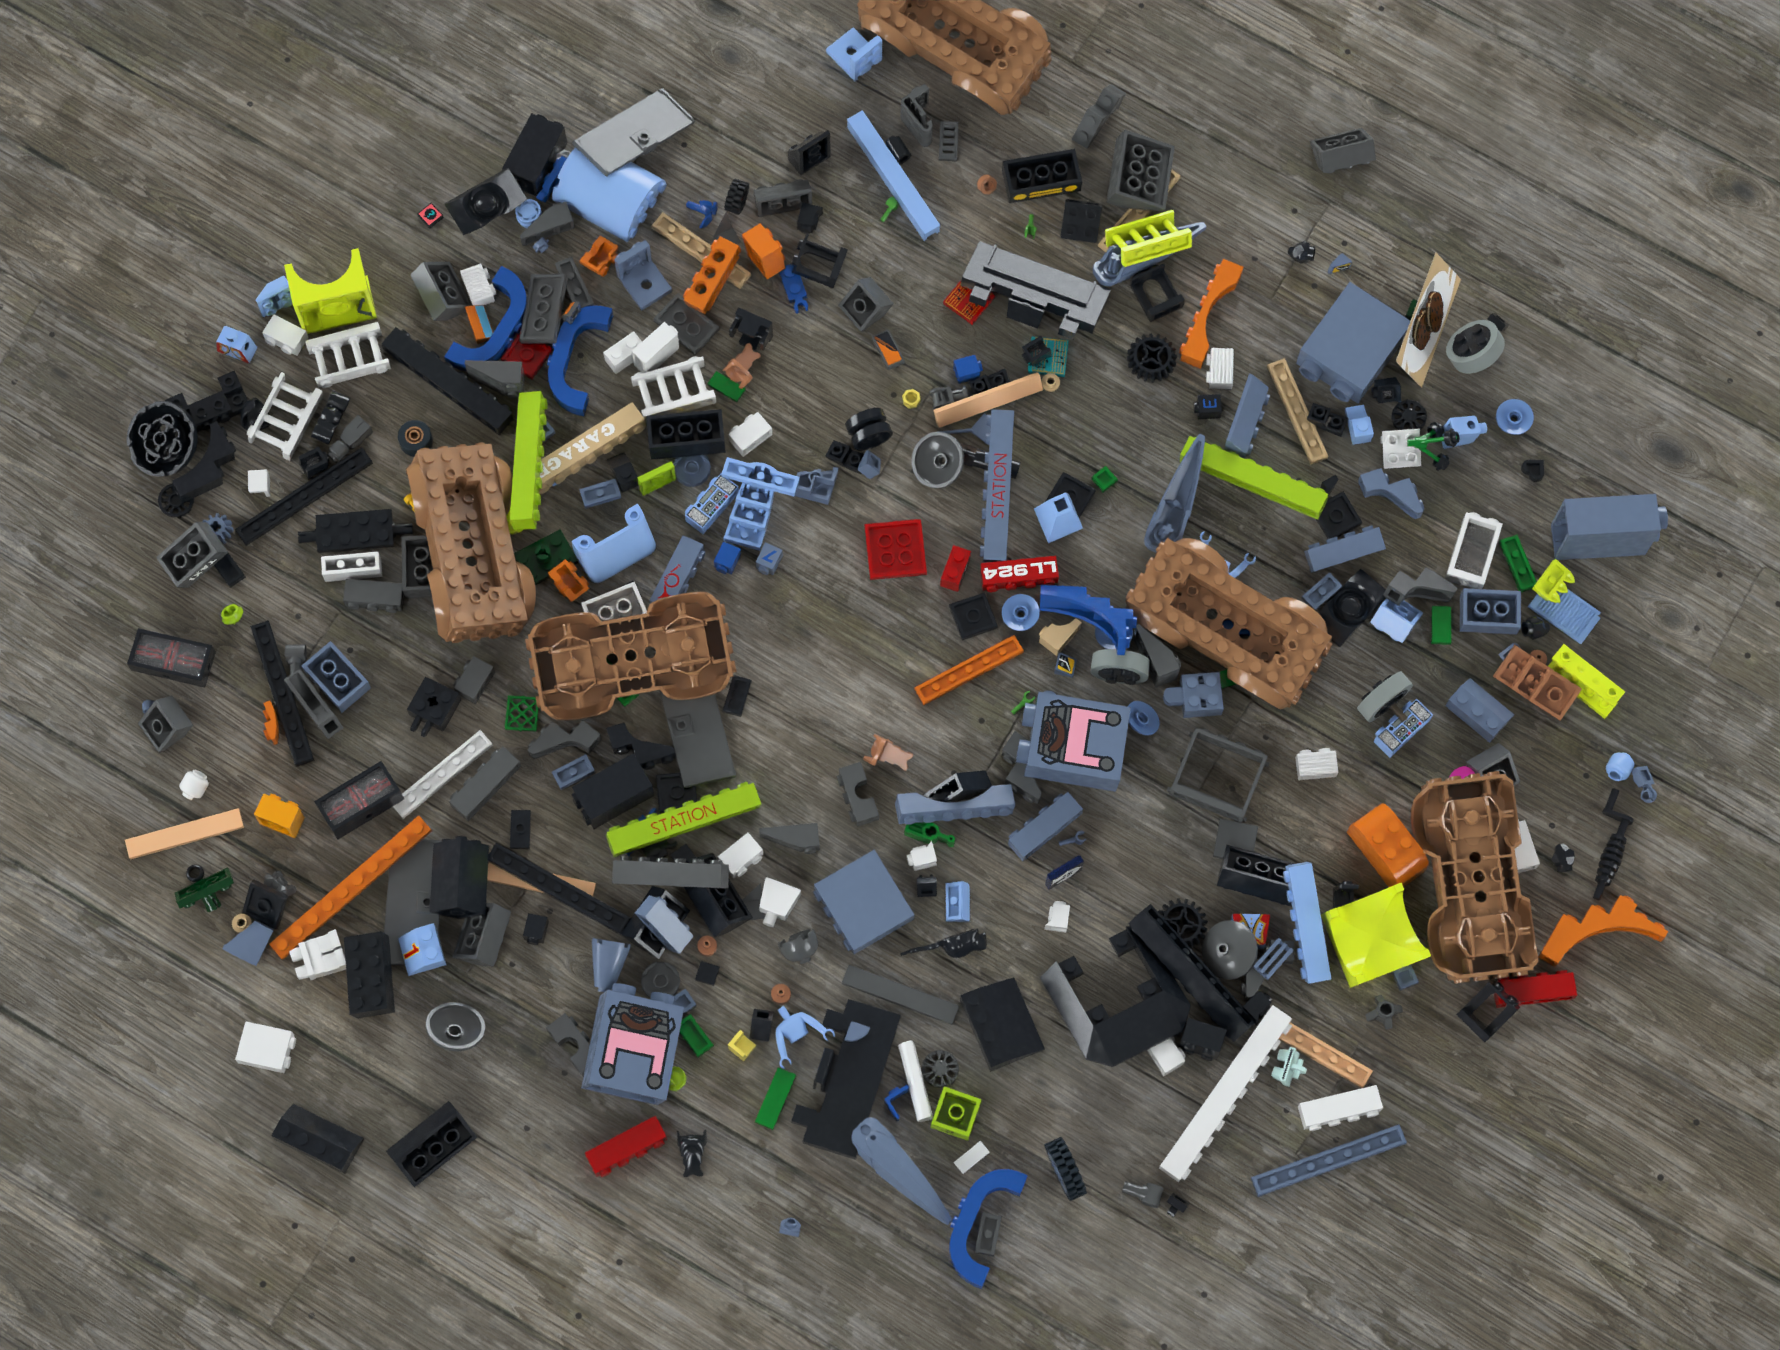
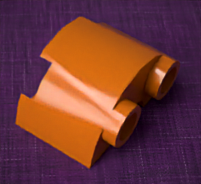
M600 235L593 243L591 250L586 252L579 260L580 264L604 277L611 263L615 264L614 259L618 255L619 246Z
M565 559L549 571L548 576L554 581L553 584L564 597H567L571 603L586 592L590 584L584 576L579 577L576 574L578 570L571 561L568 563Z

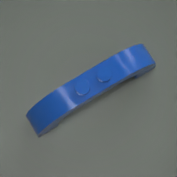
M503 266L499 268L492 283L496 290L510 298V306L485 345L471 349L453 342L444 357L445 361L449 362L456 369L467 371L465 360L498 361L506 349L510 348L516 333L519 334L522 329L527 303L525 288L518 276Z
M605 306L581 308L572 324L564 321L560 328L557 342L552 344L554 351L552 355H549L547 362L549 366L548 381L550 390L555 401L572 414L585 416L589 402L587 392L574 390L565 382V375L575 341L586 330L597 329L609 332L613 318L612 308Z
M999 1169L980 1177L971 1187L967 1197H962L958 1209H961L959 1217L954 1216L950 1226L954 1228L949 1244L952 1265L964 1281L979 1289H982L990 1268L975 1262L969 1256L966 1241L982 1202L990 1193L1006 1191L1020 1197L1028 1175L1015 1170Z

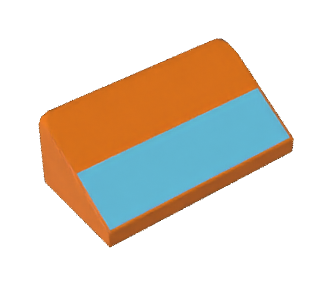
M484 305L465 307L477 344L489 341L493 331Z

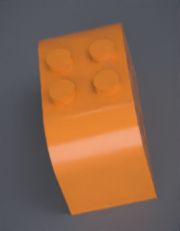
M1381 803L1351 824L1347 831V834L1388 887L1402 883L1403 887L1423 874L1429 866V861L1426 854L1423 853V849L1392 809L1384 803Z

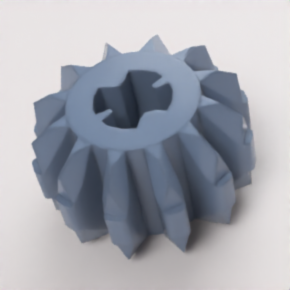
M216 513L214 518L209 515V521L203 520V522H208L213 531L220 527L215 534L223 544H226L225 538L231 539L230 533L234 531L233 527H231V520H227L226 515L220 517L219 513Z

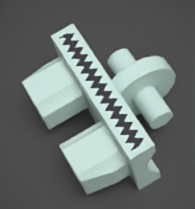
M1290 1047L1289 1050L1279 1049L1277 1059L1278 1061L1285 1062L1283 1068L1275 1066L1272 1071V1077L1281 1081L1287 1087H1290L1292 1078L1298 1079L1299 1074H1306L1307 1071L1306 1068L1302 1067L1304 1060L1298 1059L1300 1053L1296 1051V1048Z

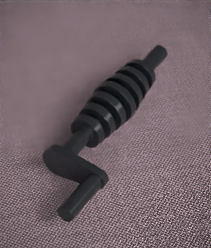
M1612 788L1602 813L1620 821L1617 833L1611 835L1610 840L1606 844L1607 847L1604 848L1598 864L1600 868L1597 869L1598 875L1595 878L1598 884L1593 895L1595 900L1601 899L1605 886L1611 884V879L1615 877V873L1619 869L1618 866L1621 865L1625 849L1624 845L1627 840L1624 834L1627 826L1632 825L1634 821L1628 815L1613 811L1619 794V790L1616 788Z

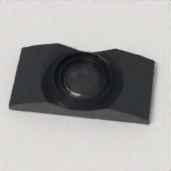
M508 167L449 200L444 205L462 234L465 235L484 227L493 219L511 212L526 201L527 197Z
M1362 569L1358 570L1319 612L1327 625L1328 634L1332 636L1331 641L1339 647L1347 641L1386 598L1383 596L1386 589Z

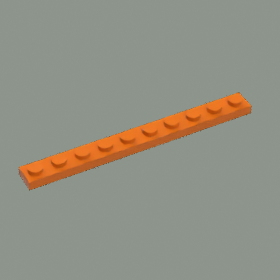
M418 815L269 945L282 960L290 954L289 951L299 946L298 943L307 940L431 833V828Z

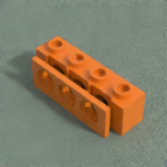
M719 236L718 240L715 239L713 241L709 256L706 255L704 257L700 272L697 271L695 273L691 288H687L683 295L686 305L703 314H706L712 308L740 258V246ZM724 257L723 261L717 262L718 258ZM715 273L714 277L708 278L709 274ZM706 289L705 293L699 294L700 290Z

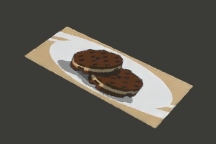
M1437 253L1434 255L1396 362L1420 387L1423 386L1461 278Z

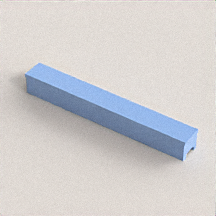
M863 110L848 118L847 128L922 239L925 241L928 236L939 233V222Z

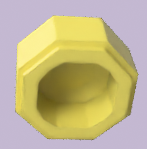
M914 389L906 390L902 395L903 405L909 409L917 408L921 402L919 392Z

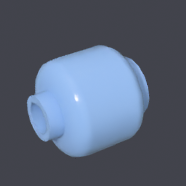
M1614 753L1606 765V772L1612 780H1626L1634 768V761L1627 753Z

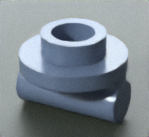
M794 1218L784 1219L781 1221L779 1233L799 1237L801 1224Z

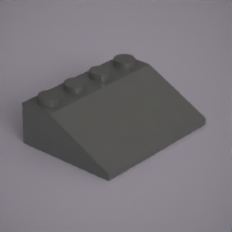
M1124 130L1116 138L1106 203L1121 208L1165 211L1175 146Z

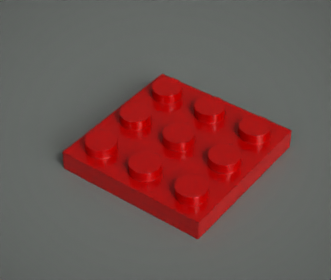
M921 519L864 524L870 580L927 575Z

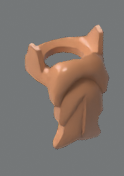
M747 343L744 350L731 359L723 371L732 381H742L739 388L743 389L753 379L748 369L752 366V362L760 358L761 355L753 352L751 344Z
M874 734L873 736L876 740L871 748V755L873 757L864 756L863 760L873 766L877 764L878 760L882 762L887 761L891 764H897L904 771H907V761L913 758V753L905 752L900 747L893 745V742L889 739Z

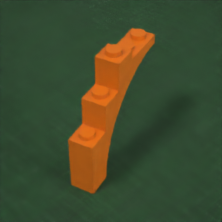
M1620 895L1609 913H1606V910L1599 905H1591L1580 923L1572 915L1563 914L1538 958L1556 967L1562 957L1574 945L1600 933L1612 931L1634 932L1661 942L1666 937L1668 931L1665 930L1662 924L1658 922L1653 923L1648 920L1645 914L1634 912L1637 907L1634 900L1628 896Z

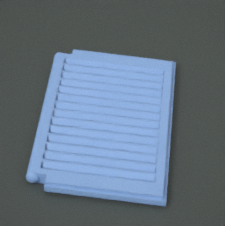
M1567 589V593L1556 591L1560 597V603H1554L1549 600L1545 601L1537 594L1528 608L1579 644L1583 643L1600 620L1598 615L1601 612L1569 589Z

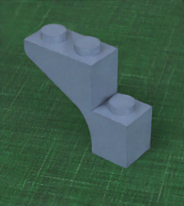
M1382 468L1360 475L1358 483L1365 498L1370 496L1386 497L1411 518H1421L1424 505L1422 500H1418L1416 485L1411 483L1410 478L1389 484V478L1386 473H1383Z

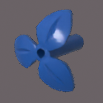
M700 200L699 204L688 201L686 207L705 215L700 225L702 229L712 222V214L716 215L718 205L717 202H714L712 206L710 201Z

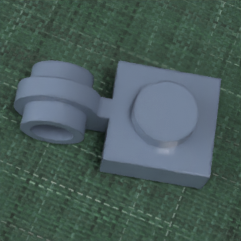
M1642 766L1632 769L1634 782L1638 788L1643 787L1641 799L1646 803L1654 802L1657 798V793L1651 786L1655 783L1648 767Z

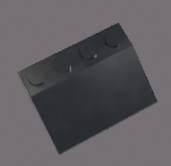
M1014 977L960 995V1002L990 1072L1045 1050Z

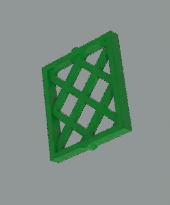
M508 695L505 730L537 732L539 708L537 707L536 697ZM521 699L517 705L512 700ZM526 700H534L535 702L529 705ZM511 702L514 707L509 710ZM522 703L527 706L524 711H521L519 708ZM535 704H536V712L532 709V707H533ZM515 709L520 712L516 717L511 714ZM530 709L533 715L527 718L525 713ZM509 715H510V717H511L513 720L508 723V718H509ZM521 716L526 719L522 724L517 721ZM534 717H535V724H533V723L530 721V720H532ZM516 722L519 727H510V725ZM529 723L532 728H524L523 726Z

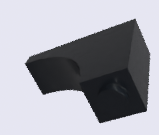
M986 770L955 773L922 796L935 801L958 802L980 796L992 784Z

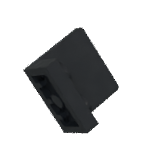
M1066 199L1061 238L1096 243L1102 204Z

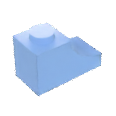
M1364 405L1345 408L1352 445L1371 442L1374 433L1370 417L1367 416Z

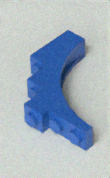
M1041 585L1040 611L1070 615L1096 626L1112 640L1116 647L1117 655H1125L1126 648L1130 646L1129 635L1132 636V630L1137 625V617H1133V609L1113 608L1110 605V598L1090 597L1087 594V587Z

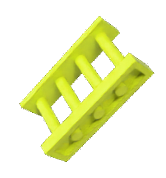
M1173 210L1105 229L1106 246L1109 247L1117 244L1121 248V264L1124 267L1192 247L1191 230L1187 228L1178 231L1174 226ZM1168 229L1170 234L1162 236L1159 231ZM1149 234L1153 236V239L1146 241L1142 238V236ZM1134 239L1137 242L1136 244L1129 246L1125 243L1126 241Z
M1565 644L1552 657V662L1548 665V667L1580 687L1582 690L1577 698L1604 719L1625 693L1623 689Z

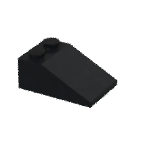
M827 130L818 132L815 135H809L805 138L804 142L799 145L795 144L789 149L788 160L800 176L831 157L830 132Z

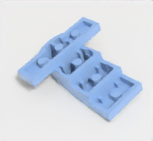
M727 457L722 477L742 482V485L735 499L736 502L729 518L724 541L760 551L771 513L774 492L794 497L800 477L779 472L765 463H746Z

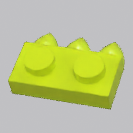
M1555 559L1547 567L1532 590L1545 601L1549 600L1554 603H1560V597L1556 591L1567 593V586L1563 581L1575 583V579L1571 571Z

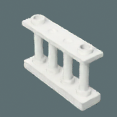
M378 322L305 341L309 354H315L320 376L316 377L315 380L318 388H328L335 383L373 373L380 374L391 369L388 358L383 360L377 338L382 336ZM368 339L370 340L375 362L364 365L359 342ZM348 344L352 345L357 367L346 369L341 352V347ZM329 349L334 351L339 370L331 374L327 373L322 354L323 351Z
M703 356L691 357L688 361L649 372H638L631 376L633 387L638 385L640 387L645 408L641 410V413L646 423V416L683 413L716 404L714 390L709 391L706 389L700 368L705 367ZM691 370L694 372L700 391L697 395L693 396L688 394L682 373ZM673 375L676 377L682 396L676 401L670 399L664 378ZM656 380L663 398V403L658 406L652 404L646 383Z
M281 372L279 377L276 376L272 383L273 389L254 426L250 425L247 435L248 441L251 444L255 437L281 448L283 458L290 461L323 397V391L315 388L313 393H307L285 383V373ZM280 389L305 399L307 402L305 409H299L277 399L276 397ZM274 405L298 416L299 421L297 425L294 424L292 426L268 415L271 406ZM266 421L290 432L289 440L284 442L260 431L263 422Z

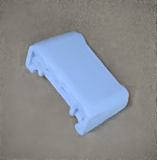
M638 504L629 508L625 513L627 527L597 544L587 535L579 536L571 541L574 554L591 582L601 583L655 551L656 543Z

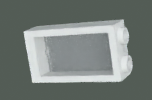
M1466 512L1445 580L1473 589H1482L1503 524L1493 518L1486 519L1480 517L1477 513Z

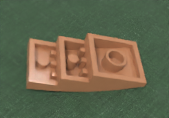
M1515 644L1493 675L1494 678L1560 721L1582 690Z

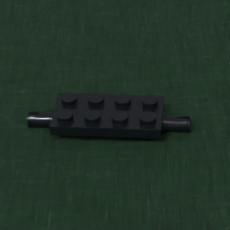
M392 509L315 515V531H298L299 544L316 542L318 553L394 547V537L396 535L413 534L412 522L395 524L393 522Z

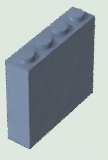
M875 850L814 884L815 891H813L816 900L818 902L822 901L825 906L823 908L824 913L828 918L831 917L833 919L835 931L838 935L842 934L845 939L843 941L844 946L848 951L851 950L853 954L858 953L913 921L915 918L913 911Z

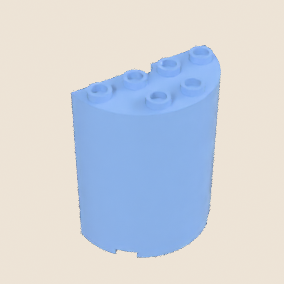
M575 147L558 174L557 178L560 181L553 188L552 200L556 203L566 202L569 210L628 243L630 238L635 237L639 224L645 221L647 217L646 210L654 207L658 194L663 193L667 184L662 178L633 162L605 176Z

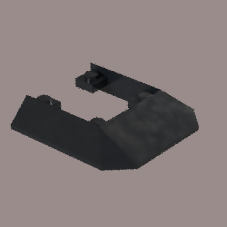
M1126 926V930L1110 937L1109 942L1118 957L1135 949L1152 978L1137 986V990L1144 1001L1112 1017H1109L1102 1004L1085 1012L1069 984L1070 981L1084 975L1075 956L1060 963L1056 961L1040 977L1041 982L1085 1059L1110 1067H1115L1182 1033L1191 1008L1189 1001L1176 979L1172 976L1171 971L1158 960V957L1152 950L1146 947L1140 936L1132 931L1131 926Z

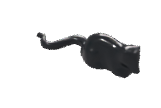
M978 928L971 929L929 945L909 949L900 954L903 956L942 947L947 955L952 958L965 957L973 951L986 949V932L979 934Z

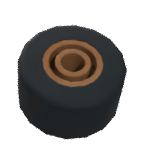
M420 420L408 421L398 431V441L405 454L414 457L421 448L431 449L433 437L430 428Z

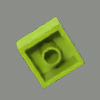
M944 1087L931 1122V1128L968 1141L982 1099Z

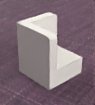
M267 469L248 471L249 493L264 492L266 497H270V476Z

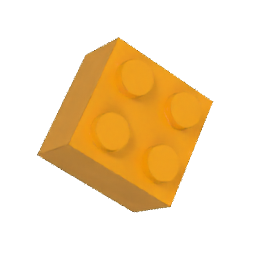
M271 793L270 795L263 794L254 813L260 825L292 838H296L305 819L298 804L292 801L287 803L281 801L279 796Z

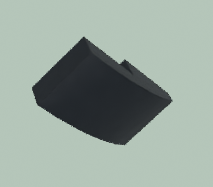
M1002 369L989 376L985 374L970 381L969 384L973 394L976 395L1011 381L1007 370Z
M1313 403L1307 420L1315 426L1341 437L1348 418L1331 413V408Z
M833 440L825 455L826 458L851 471L862 474L858 471V466L864 454L852 450L849 445Z

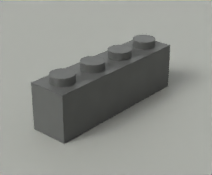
M506 748L496 749L491 754V759L479 766L476 775L473 778L469 777L464 782V787L460 791H455L450 797L449 803L451 807L466 821H469L521 767L520 761Z

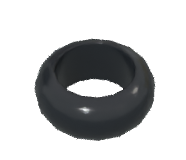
M197 864L191 865L186 871L187 879L191 882L202 880L204 877L203 868ZM193 869L200 870V875L197 878L190 877V872Z

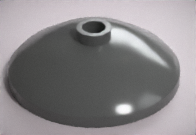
M932 432L925 435L918 441L912 453L911 463L916 478L927 487L944 488L951 485L958 479L964 466V452L961 444L948 433Z
M1232 920L1219 922L1207 932L1203 940V961L1208 969L1219 978L1232 980L1244 976L1251 970L1257 958L1258 947L1256 938L1252 931L1243 923ZM1223 946L1226 947V951L1224 953L1222 951Z
M449 1002L438 1005L430 1011L426 1019L425 1028L428 1037L437 1046L450 1051H465L481 1042L485 1033V1022L480 1013L471 1006L458 1002Z

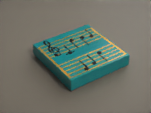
M1032 336V337H1031V341H1033V340L1036 339L1037 337H1033V336ZM1043 338L1046 347L1051 349L1052 357L1046 358L1035 366L1029 363L1028 373L1038 372L1040 375L1052 373L1058 377H1065L1069 340ZM1037 349L1036 351L1032 352L1030 355H1031L1032 357H1034V356H1036L1037 354H1039L1040 352H1039L1038 349Z

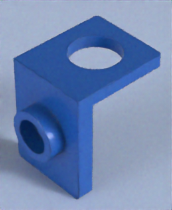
M908 1085L900 1089L899 1087L892 1089L888 1093L889 1096L884 1098L886 1106L896 1121H899L900 1117L891 1102L909 1092Z

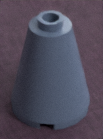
M592 938L594 987H598V991L605 992L610 990L613 984L617 983L631 944Z

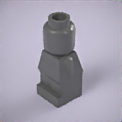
M359 415L356 416L345 427L340 436L341 440H337L329 448L330 452L327 455L334 462L342 460L349 453V449L352 450L359 446L373 433L371 426Z

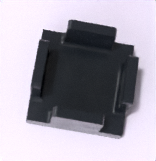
M738 307L735 319L729 329V336L733 338L738 329V332L742 333L739 340L740 345L745 347L747 343H750L752 350L755 351L760 343V350L764 351L767 343L773 337L772 321Z

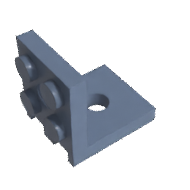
M646 240L635 243L630 250L619 253L614 259L617 278L641 311L672 292L671 286L653 263L650 245ZM644 282L652 284L649 289H643L641 286Z

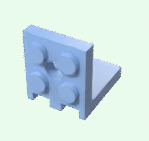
M853 27L826 48V53L854 81H857L858 77L867 73L873 64L875 65L882 61V39L877 35L867 42ZM849 49H855L857 51L853 55H849L847 53Z

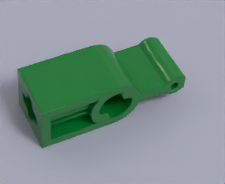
M932 822L906 825L904 830V836L929 844L931 840L932 844L940 841L946 843L949 847H954L956 838L953 835L948 836L940 833L939 827ZM934 831L936 835L932 834L931 837H929L926 835V833Z

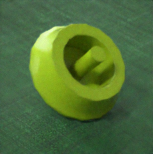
M236 604L226 606L221 613L222 622L227 625H235L240 621L243 609Z
M675 1066L672 1068L669 1090L678 1091L684 1087L686 1075L680 1067Z

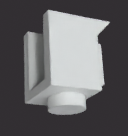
M932 840L927 847L923 845L912 848L910 854L907 855L908 864L913 866L914 871L937 866Z
M1055 901L1053 907L1050 906L1048 923L1045 925L1044 930L1066 933L1070 905H1066L1062 901Z

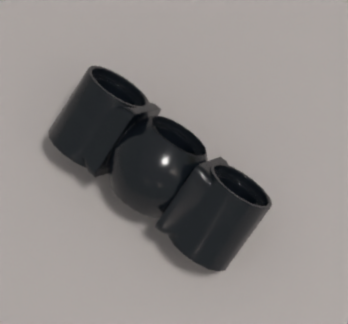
M334 390L331 392L326 407H324L311 435L312 438L329 445L349 404L350 397Z

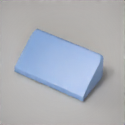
M964 881L946 883V922H969V883Z

